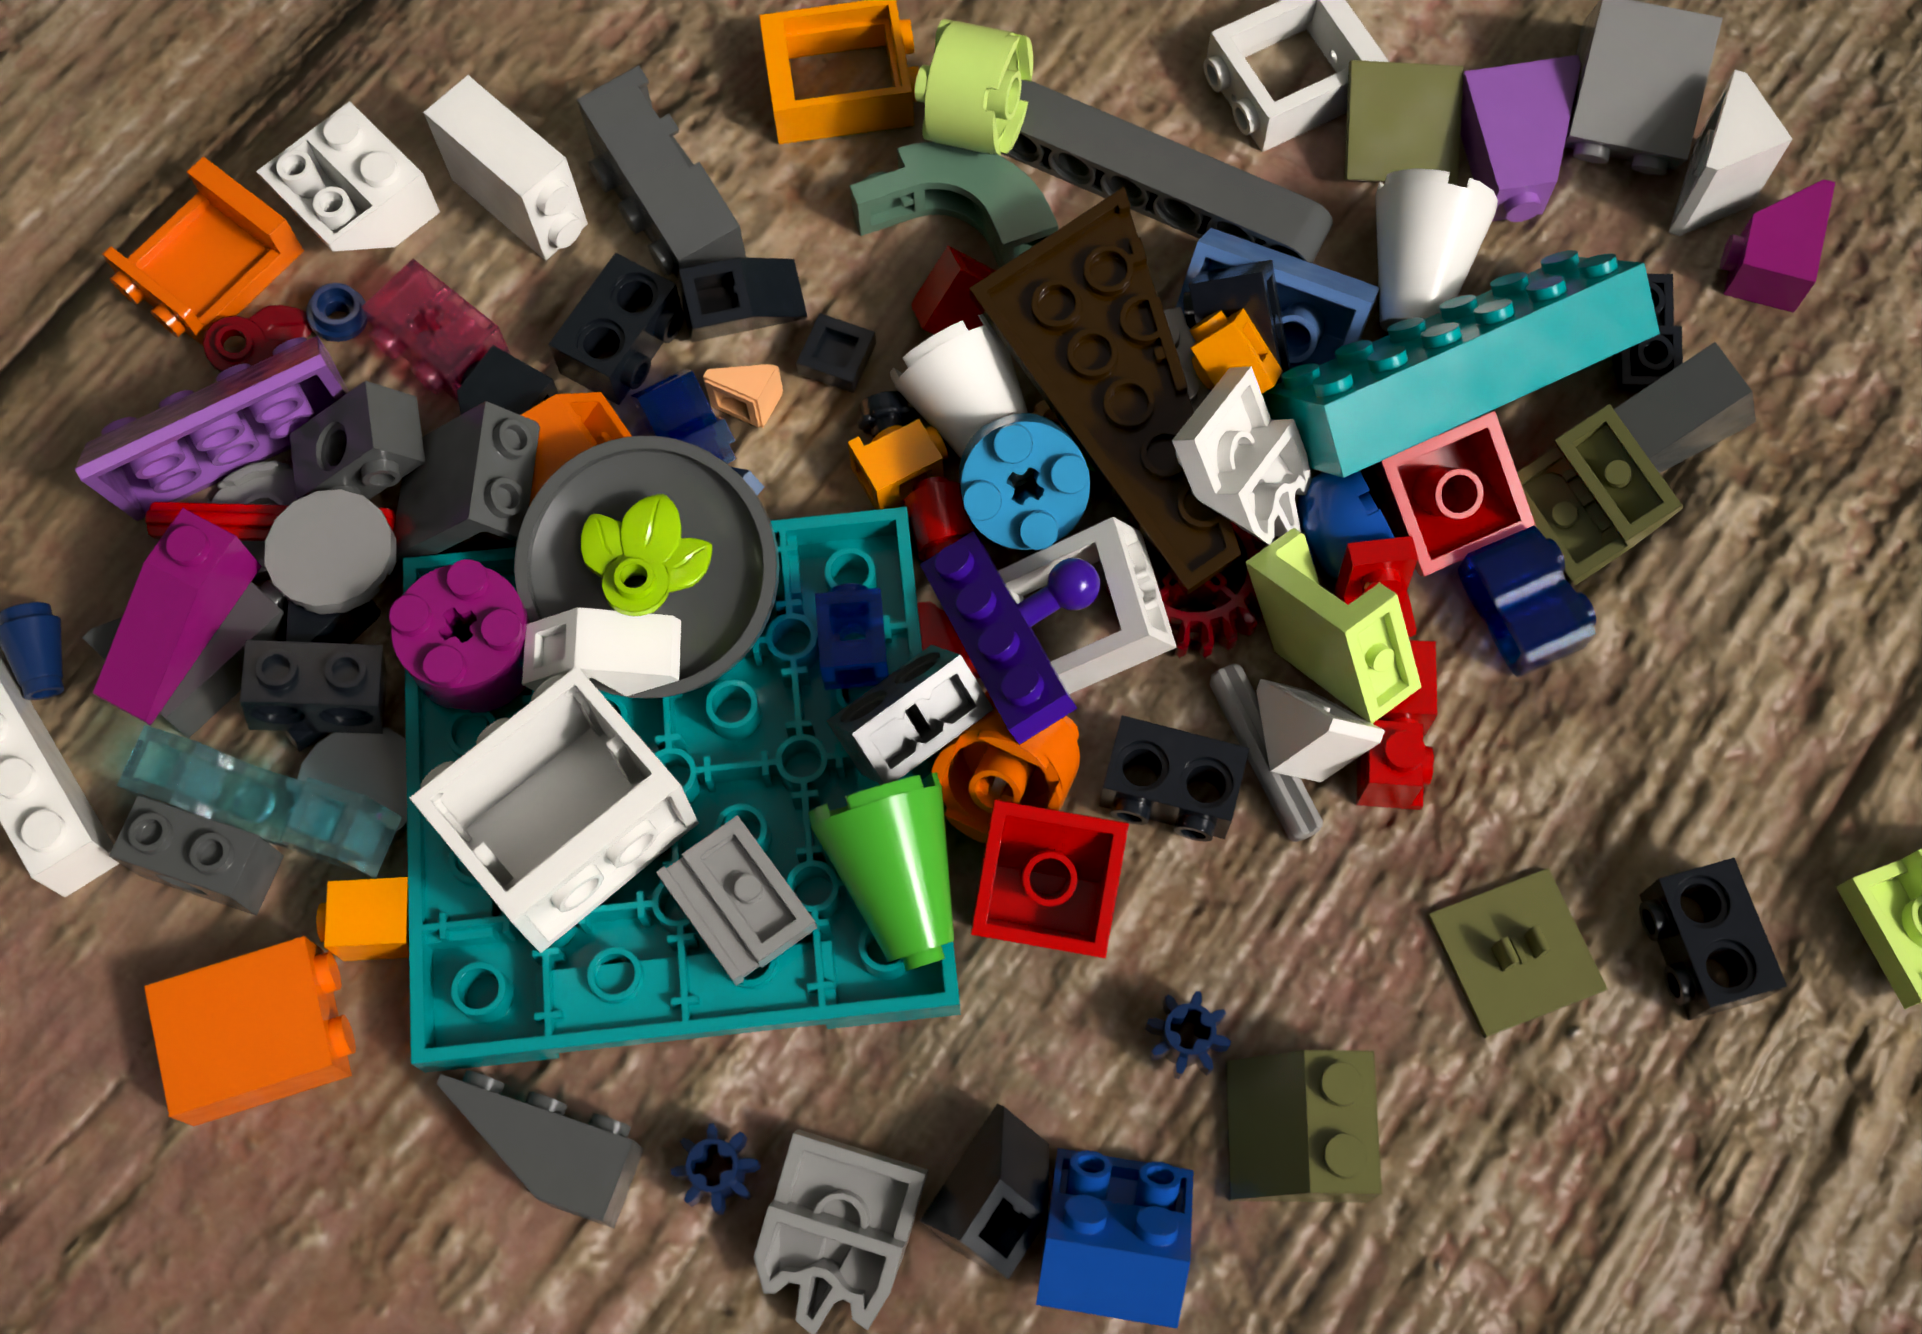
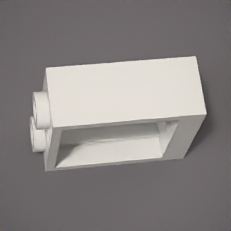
M1281 0L1210 33L1207 59L1204 60V72L1212 89L1216 92L1221 91L1231 105L1234 120L1240 131L1245 135L1250 134L1260 150L1264 152L1347 113L1349 61H1389L1346 0ZM1307 29L1337 73L1274 102L1245 57Z
M1111 517L999 570L1000 575L1018 604L1024 600L1023 596L1047 585L1051 570L1060 561L1067 558H1080L1092 565L1101 560L1121 631L1051 661L1069 694L1177 648L1143 535L1139 530L1115 517Z

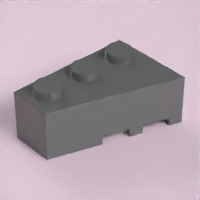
M639 65L577 99L595 157L588 161L590 170L605 193L614 189L621 199V202L618 203L619 210L632 232L638 234L644 231L652 242L648 245L649 252L665 277L674 273L678 279L679 269L746 257L740 225L700 161L693 164L673 137L679 133V128L671 115L667 114L660 118L654 111L647 87L649 80Z

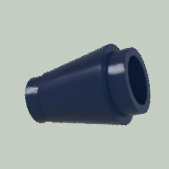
M43 602L24 603L2 610L0 612V646L19 687L22 688L24 699L42 700L63 693L61 618L53 615L50 604Z

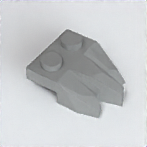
M797 1129L792 1135L774 1201L768 1205L754 1253V1260L763 1294H775L789 1282L800 1285L795 1321L810 1334L817 1333L833 1304L842 1299L851 1305L852 1320L868 1330L891 1292L907 1247L929 1170Z

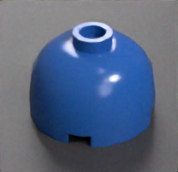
M1360 471L1345 478L1321 472L1312 479L1306 495L1299 496L1296 507L1301 533L1306 537L1313 564H1319L1327 576L1334 581L1338 580L1348 543L1394 538L1381 510L1377 508L1368 492L1370 489Z

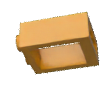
M864 0L759 15L779 145L914 126L913 102H918L915 99L914 91L919 67H908L906 55L914 54L912 26L910 18L899 19L896 0ZM886 46L893 87L795 100L789 59Z

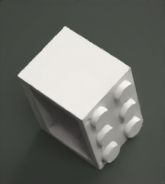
M578 666L564 676L555 675L543 682L533 693L531 702L510 719L501 718L486 727L477 738L476 746L457 761H448L434 768L423 779L421 789L410 797L416 807L504 914L540 953L699 824L681 784Z

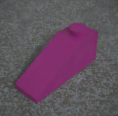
M184 508L181 509L143 563L93 690L94 695L151 726L262 567L236 535Z

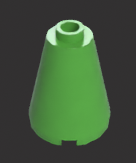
M937 772L929 774L922 780L920 775H916L845 796L847 803L845 807L829 811L828 805L824 804L808 812L813 832L888 962L902 958L905 970L908 971L945 959L941 945L954 941L943 795Z

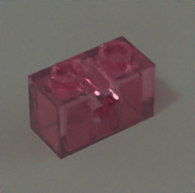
M415 259L406 264L362 306L365 315L373 327V330L368 334L373 343L390 359L396 360L401 355L413 365L411 371L414 376L429 391L436 395L444 390L458 401L457 390L461 386L464 373L472 363L478 360L481 361L492 345L510 354L499 327Z

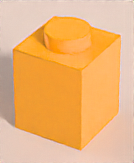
M408 877L327 881L326 902L319 904L316 915L317 934L319 940L324 942V947L342 961L409 958Z

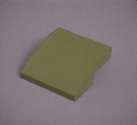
M1610 404L1555 439L1556 447L1517 472L1536 524L1535 529L1574 585L1582 582L1618 558L1683 509V505Z

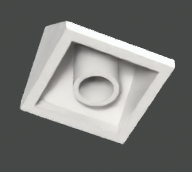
M1734 70L1696 140L1669 229L1671 234L1684 235L1751 207L1792 141V137L1745 72Z

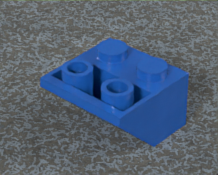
M1058 1148L1036 1305L1178 1329L1191 1260L1194 1170L1173 1167L1163 1162L1147 1163L1104 1156L1095 1151L1079 1152Z

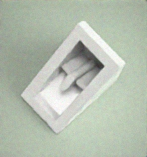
M1260 679L1256 692L1270 772L1323 782L1381 743L1384 729L1310 690Z

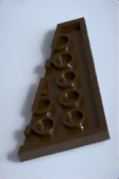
M1122 187L970 287L969 292L974 304L1187 596L1238 562L1241 552L1231 521L1200 502L1194 496L1185 472L1176 457V450L1172 440L1194 411L1187 392L1188 385L1160 297H1157L1147 266V256L1141 238H1138L1130 213V203L1125 187Z

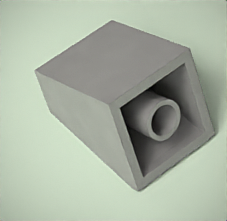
M1599 0L1582 23L1576 55L1579 57L1581 67L1564 148L1574 149L1573 157L1586 162L1607 163L1609 157L1632 161L1631 169L1652 175H1665L1667 169L1675 170L1688 159L1723 18L1635 0Z

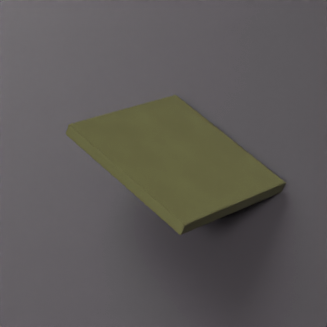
M1362 60L1349 61L1344 181L1385 182L1387 174L1393 171L1435 169L1450 172L1448 184L1458 185L1464 66Z
M1549 868L1428 915V919L1484 1039L1608 990Z

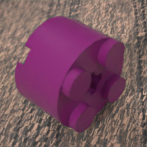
M462 559L453 565L440 567L425 574L415 581L402 597L393 603L389 619L392 624L391 637L395 653L424 694L435 704L447 709L454 708L469 710L471 713H486L505 706L526 689V686L522 685L526 626L530 623V620L515 588L499 573L484 567L478 561ZM472 636L468 641L463 642L466 638Z

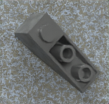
M466 1070L462 1081L440 1074L437 1081L440 1089L537 1200L553 1208L615 1228L644 1148L637 1142L628 1138L631 1126L595 1113L592 1114L589 1124L579 1122L564 1116L568 1107L567 1104L529 1091L525 1103L501 1095L505 1085L503 1082L474 1071Z

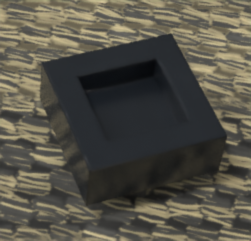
M819 313L796 362L798 374L854 393L876 345L875 332Z

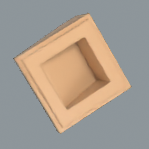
M773 364L707 369L703 376L712 408L758 428H764L783 394L779 367Z

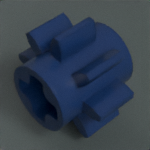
M1199 991L1194 993L1190 1003L1178 1005L1176 1000L1168 994L1162 1002L1163 1010L1168 1016L1166 1021L1150 1018L1146 1023L1145 1030L1160 1036V1043L1154 1047L1149 1056L1151 1061L1159 1060L1165 1056L1175 1064L1173 1072L1176 1079L1182 1076L1186 1066L1197 1064L1200 1071L1207 1076L1214 1068L1213 1061L1208 1054L1209 1049L1223 1052L1227 1051L1231 1044V1040L1227 1037L1216 1034V1026L1225 1017V1010L1220 1009L1210 1013L1201 1006L1202 995ZM1184 1021L1195 1024V1036L1201 1038L1196 1040L1192 1049L1181 1047L1180 1034L1174 1032L1179 1031Z
M711 1123L707 1128V1139L700 1141L696 1145L686 1138L680 1141L683 1148L689 1154L686 1159V1165L676 1166L671 1169V1175L676 1179L690 1180L693 1184L686 1192L684 1201L691 1207L698 1204L703 1196L706 1195L711 1198V1205L718 1215H723L726 1208V1198L736 1193L746 1200H750L752 1197L743 1183L746 1173L760 1170L761 1164L756 1159H742L739 1153L746 1146L748 1140L741 1131L735 1134L727 1143L721 1140V1134L717 1126ZM719 1153L728 1164L733 1166L732 1170L722 1172L720 1184L713 1186V1183L707 1177L700 1174L701 1168L711 1166L713 1161L712 1155Z

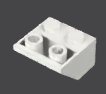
M350 101L256 171L263 182L332 252L396 247L440 213L424 174Z

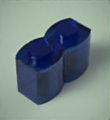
M1535 525L1467 553L1457 569L1469 599L1487 623L1495 645L1507 666L1517 678L1584 649L1596 635L1594 628L1596 625V614L1590 600L1582 592H1576L1565 580L1563 574L1565 560L1559 546L1551 538H1545Z

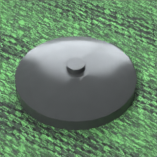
M632 436L610 440L596 445L566 462L546 481L531 502L523 519L515 550L514 571L516 590L526 608L530 623L577 607L614 610L605 599L602 589V578L585 565L581 552V533L586 520L591 514L605 515L622 522L625 513L639 500L655 494H664L673 501L679 512L682 527L681 538H696L712 544L713 551L710 565L702 579L693 587L669 592L665 602L658 610L652 613L673 615L681 620L679 681L625 696L603 683L589 678L598 690L630 698H662L685 694L717 680L730 671L752 649L762 634L770 618L779 583V555L775 533L769 516L753 489L735 470L712 453L696 445L662 436ZM634 576L627 579L624 585L629 588H637L643 585L647 578L645 576Z

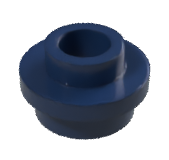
M329 283L317 289L310 298L306 308L310 328L319 337L328 341L343 342L357 337L368 323V308L364 298L350 286L342 283ZM340 311L348 314V316L342 319L328 318L334 312Z

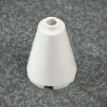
M1407 169L1387 174L1385 185L1379 182L1376 192L1378 287H1380L1379 319L1380 327L1388 332L1387 328L1396 322L1415 317L1426 319L1440 313L1439 305L1458 296L1492 223L1498 203L1494 191L1480 181L1469 178L1466 189L1448 184L1450 172L1435 169Z
M982 314L978 316L984 326L968 331L963 321L955 323L910 350L903 357L908 367L904 373L894 367L890 372L891 380L896 389L930 426L936 428L941 438L960 458H962V454L970 439L984 425L1005 416L1028 413L1010 352ZM1028 467L1023 475L1011 473L1009 478L1015 490L1034 478L1033 468Z

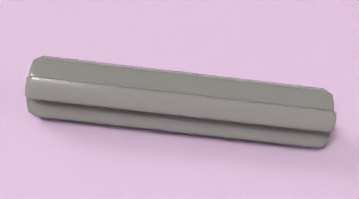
M1231 664L1219 669L1211 675L1210 687L1240 745L1250 748L1247 759L1288 838L1293 842H1297L1315 835L1321 830L1323 820L1301 778L1270 772L1258 698L1243 668L1238 664Z

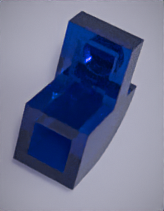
M682 369L630 395L651 436L678 439L696 445L712 453L727 464L736 460L730 446L731 443L735 442V439L725 418L714 414L693 370Z

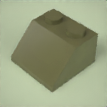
M1301 1050L1230 1060L1225 1063L1230 1201L1368 1203L1382 1194L1374 1051Z

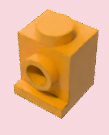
M1244 308L1227 318L1222 310H1218L1189 330L1195 339V343L1191 347L1195 354L1192 357L1194 370L1201 382L1210 390L1215 387L1227 370L1232 367L1252 366L1261 393L1274 387L1283 372Z
M920 419L904 427L901 425L890 426L878 433L872 442L865 446L859 436L848 441L851 469L875 510L898 508L904 505L905 498L913 492L915 484L930 477H944L943 460L948 458L946 446L936 428L932 426L924 428Z

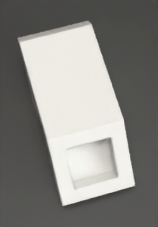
M577 607L529 623L526 626L522 685L535 691L549 678L555 675L564 676L576 666L579 667L588 679L593 678L625 696L679 681L681 620L673 615L649 613L643 616H627L615 610Z

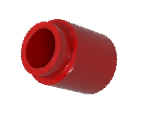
M941 476L926 478L915 484L913 492L904 500V507H907L908 521L919 559L924 562L970 532L974 531L976 534L974 524L964 508L960 484L957 482L948 481L947 478Z

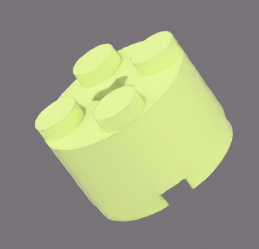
M948 19L941 20L936 32L935 53L931 66L923 64L918 71L915 82V99L918 102L925 103V116L922 126L923 139L986 154L1001 155V152L1008 153L1019 136L1028 106V101L1019 99L1021 80L1032 82L1033 49L1030 38L1011 31Z

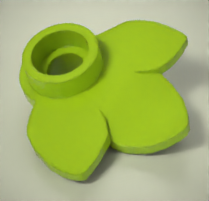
M655 494L639 500L625 513L622 522L594 513L588 517L583 526L581 552L584 563L593 573L602 578V589L606 601L615 611L623 615L643 616L654 613L665 602L669 592L693 587L706 574L710 565L713 551L712 544L696 538H681L682 527L679 512L667 495ZM634 576H645L647 578L645 583L637 588H629L624 585L627 579Z

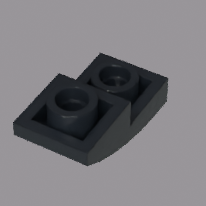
M1647 274L1660 334L1612 355L1618 387L1646 388L1683 363L1682 326H1674L1673 274Z

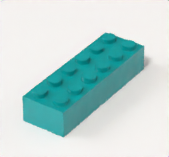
M1568 250L1549 255L1540 261L1542 266L1540 269L1528 274L1518 272L1499 277L1490 283V291L1478 296L1463 295L1449 299L1439 305L1440 313L1426 319L1415 317L1396 322L1387 328V336L1374 342L1362 340L1344 345L1335 351L1336 358L1319 366L1318 364H1305L1287 370L1282 374L1283 382L1262 393L1271 420L1294 419L1307 453L1309 468L1345 478L1660 334L1645 263L1617 260L1616 255L1612 253L1587 258L1579 257L1578 252L1575 250Z

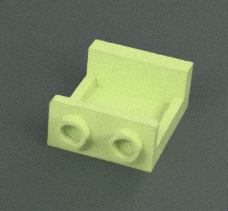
M1295 528L1286 532L1245 562L1274 651L1363 719L1373 724L1422 687L1398 595L1379 582L1347 605L1319 585L1306 537Z

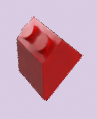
M1494 410L1361 470L1363 478L1370 489L1369 493L1377 508L1381 510L1394 538L1413 536L1418 556L1415 570L1423 577L1536 528Z
M994 799L970 925L971 935L1106 959L1129 823Z

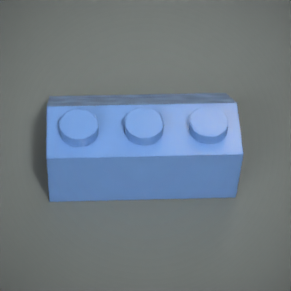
M1210 228L1198 240L1176 308H1182L1184 316V293L1190 291L1189 283L1200 272L1272 260L1291 369L1305 364H1318V366L1336 358L1335 351L1338 348L1360 341L1380 287Z

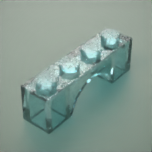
M144 725L117 783L118 787L137 796L140 795L257 834L268 843L375 879L402 819V816L365 795L309 777L307 781H302L277 774L224 754L200 742Z

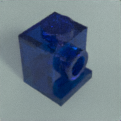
M848 583L835 586L827 593H816L815 603L820 670L825 690L875 686L888 677L889 670L881 588L868 589L862 584ZM850 633H859L865 637V639L842 641Z

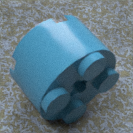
M1032 413L1014 414L984 425L970 439L960 461L959 482L964 508L975 527L988 539L1002 546L1019 550L1046 549L1052 546L1054 542L1066 536L1079 522L1086 509L1090 493V477L1086 461L1071 436L1060 425L1044 416ZM1028 467L1033 468V476L1037 483L1036 487L1033 490L1025 487L1020 494L1015 493L1013 483L1009 478L1011 473L1023 475Z

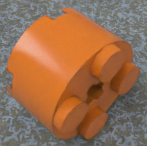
M986 691L985 695L994 710L942 747L931 770V773L937 772L942 786L943 802L947 807L944 815L950 823L966 836L981 843H986L994 799L1060 811L1080 764V752L1077 743L1079 731L1072 719L1065 716L1019 745L1007 729L988 691Z

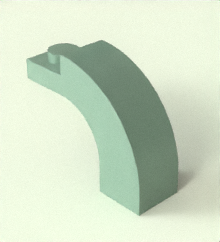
M935 142L910 144L897 148V170L888 173H873L861 182L850 185L853 218L861 236L921 216H952L969 223L985 237L999 268L1059 229L1054 213L1036 183L1014 163L996 154H986Z

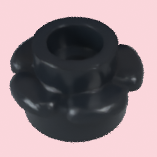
M886 391L871 395L860 402L861 418L857 421V425L864 433L870 434L874 438L878 433L890 426L901 425L904 427L912 423L917 413L915 408L908 405V401L899 391Z

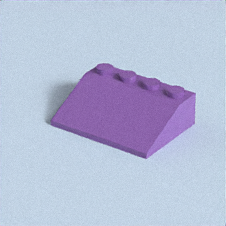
M318 336L308 340L304 337L294 338L277 346L272 352V357L252 366L250 364H239L224 370L216 377V383L197 392L184 390L166 397L159 403L160 409L139 419L126 417L108 424L102 429V436L86 443L75 470L82 482L130 517L139 521L145 518V513L154 502H179L221 482L228 474L250 463L263 462L290 449V434L339 400L349 391L329 352Z

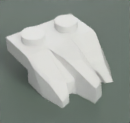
M1252 366L1229 368L1173 438L1172 442L1176 450L1178 463L1185 472L1194 496L1244 531L1270 545L1275 536L1281 537L1293 528L1301 532L1295 495H1306L1312 481L1307 453L1294 419L1271 420Z

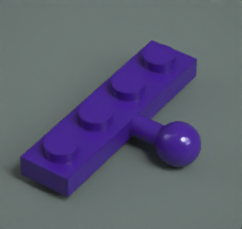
M974 531L920 564L1007 729L1019 745L1078 709L1031 627L1060 608L1076 611L1091 605L1097 598L1100 590L1099 574L1093 565L1080 558H1067L1060 561L1051 570L1047 586L1017 604L987 550Z

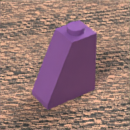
M1578 55L1464 71L1460 135L1473 179L1480 181L1493 190L1498 199L1496 213L1492 221L1507 219L1510 222H1522L1536 215L1543 214L1559 175L1581 67Z

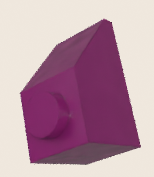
M1823 179L1754 213L1740 236L1731 234L1725 245L1720 262V269L1728 271L1723 295L1794 313L1816 283L1836 182Z

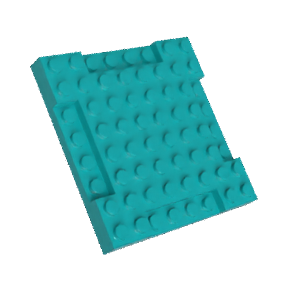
M907 507L772 520L771 524L775 533L779 555V583L776 599L762 634L752 649L738 664L717 680L699 689L670 697L630 698L599 690L681 784L699 824L542 953L509 920L410 799L412 795L421 789V783L429 772L445 762L457 761L477 745V738L486 727L501 718L510 719L531 702L535 691L526 687L510 703L486 713H471L469 710L454 708L447 709L431 701L405 669L411 1064L424 1073L558 1059L559 1053L824 1024H826L827 1029L961 1015L954 943L950 942L941 945L945 959L908 971L905 970L902 958L888 962L813 832L808 812L824 804L828 805L829 811L847 806L845 796L880 785L860 774L830 728L827 720L922 652ZM516 547L403 558V594L415 581L425 574L440 567L453 565L462 559H472L480 562L484 567L503 576L516 590L514 571ZM472 636L466 638L463 642L468 641ZM931 755L900 779L920 775L921 780L931 774L934 755ZM738 815L815 920L817 929L764 967L755 969L744 977L743 982L735 986L656 872L664 866L665 868L671 866L683 857L681 854Z

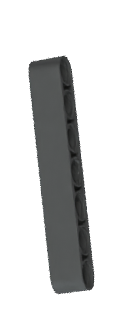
M1021 80L1019 100L1028 101L1026 115L1014 146L1008 153L1001 152V154L1103 198H1107L1122 187H1125L1131 210L1198 239L1210 228L1298 259L1310 263L1314 262L1333 225V218L1329 211L1321 204L1038 83Z

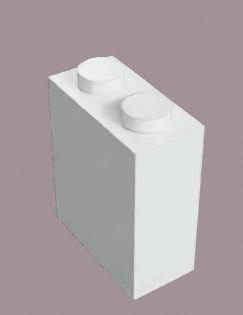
M469 75L423 112L452 180L545 261L560 248L570 246L579 237L582 229L588 222L566 157Z

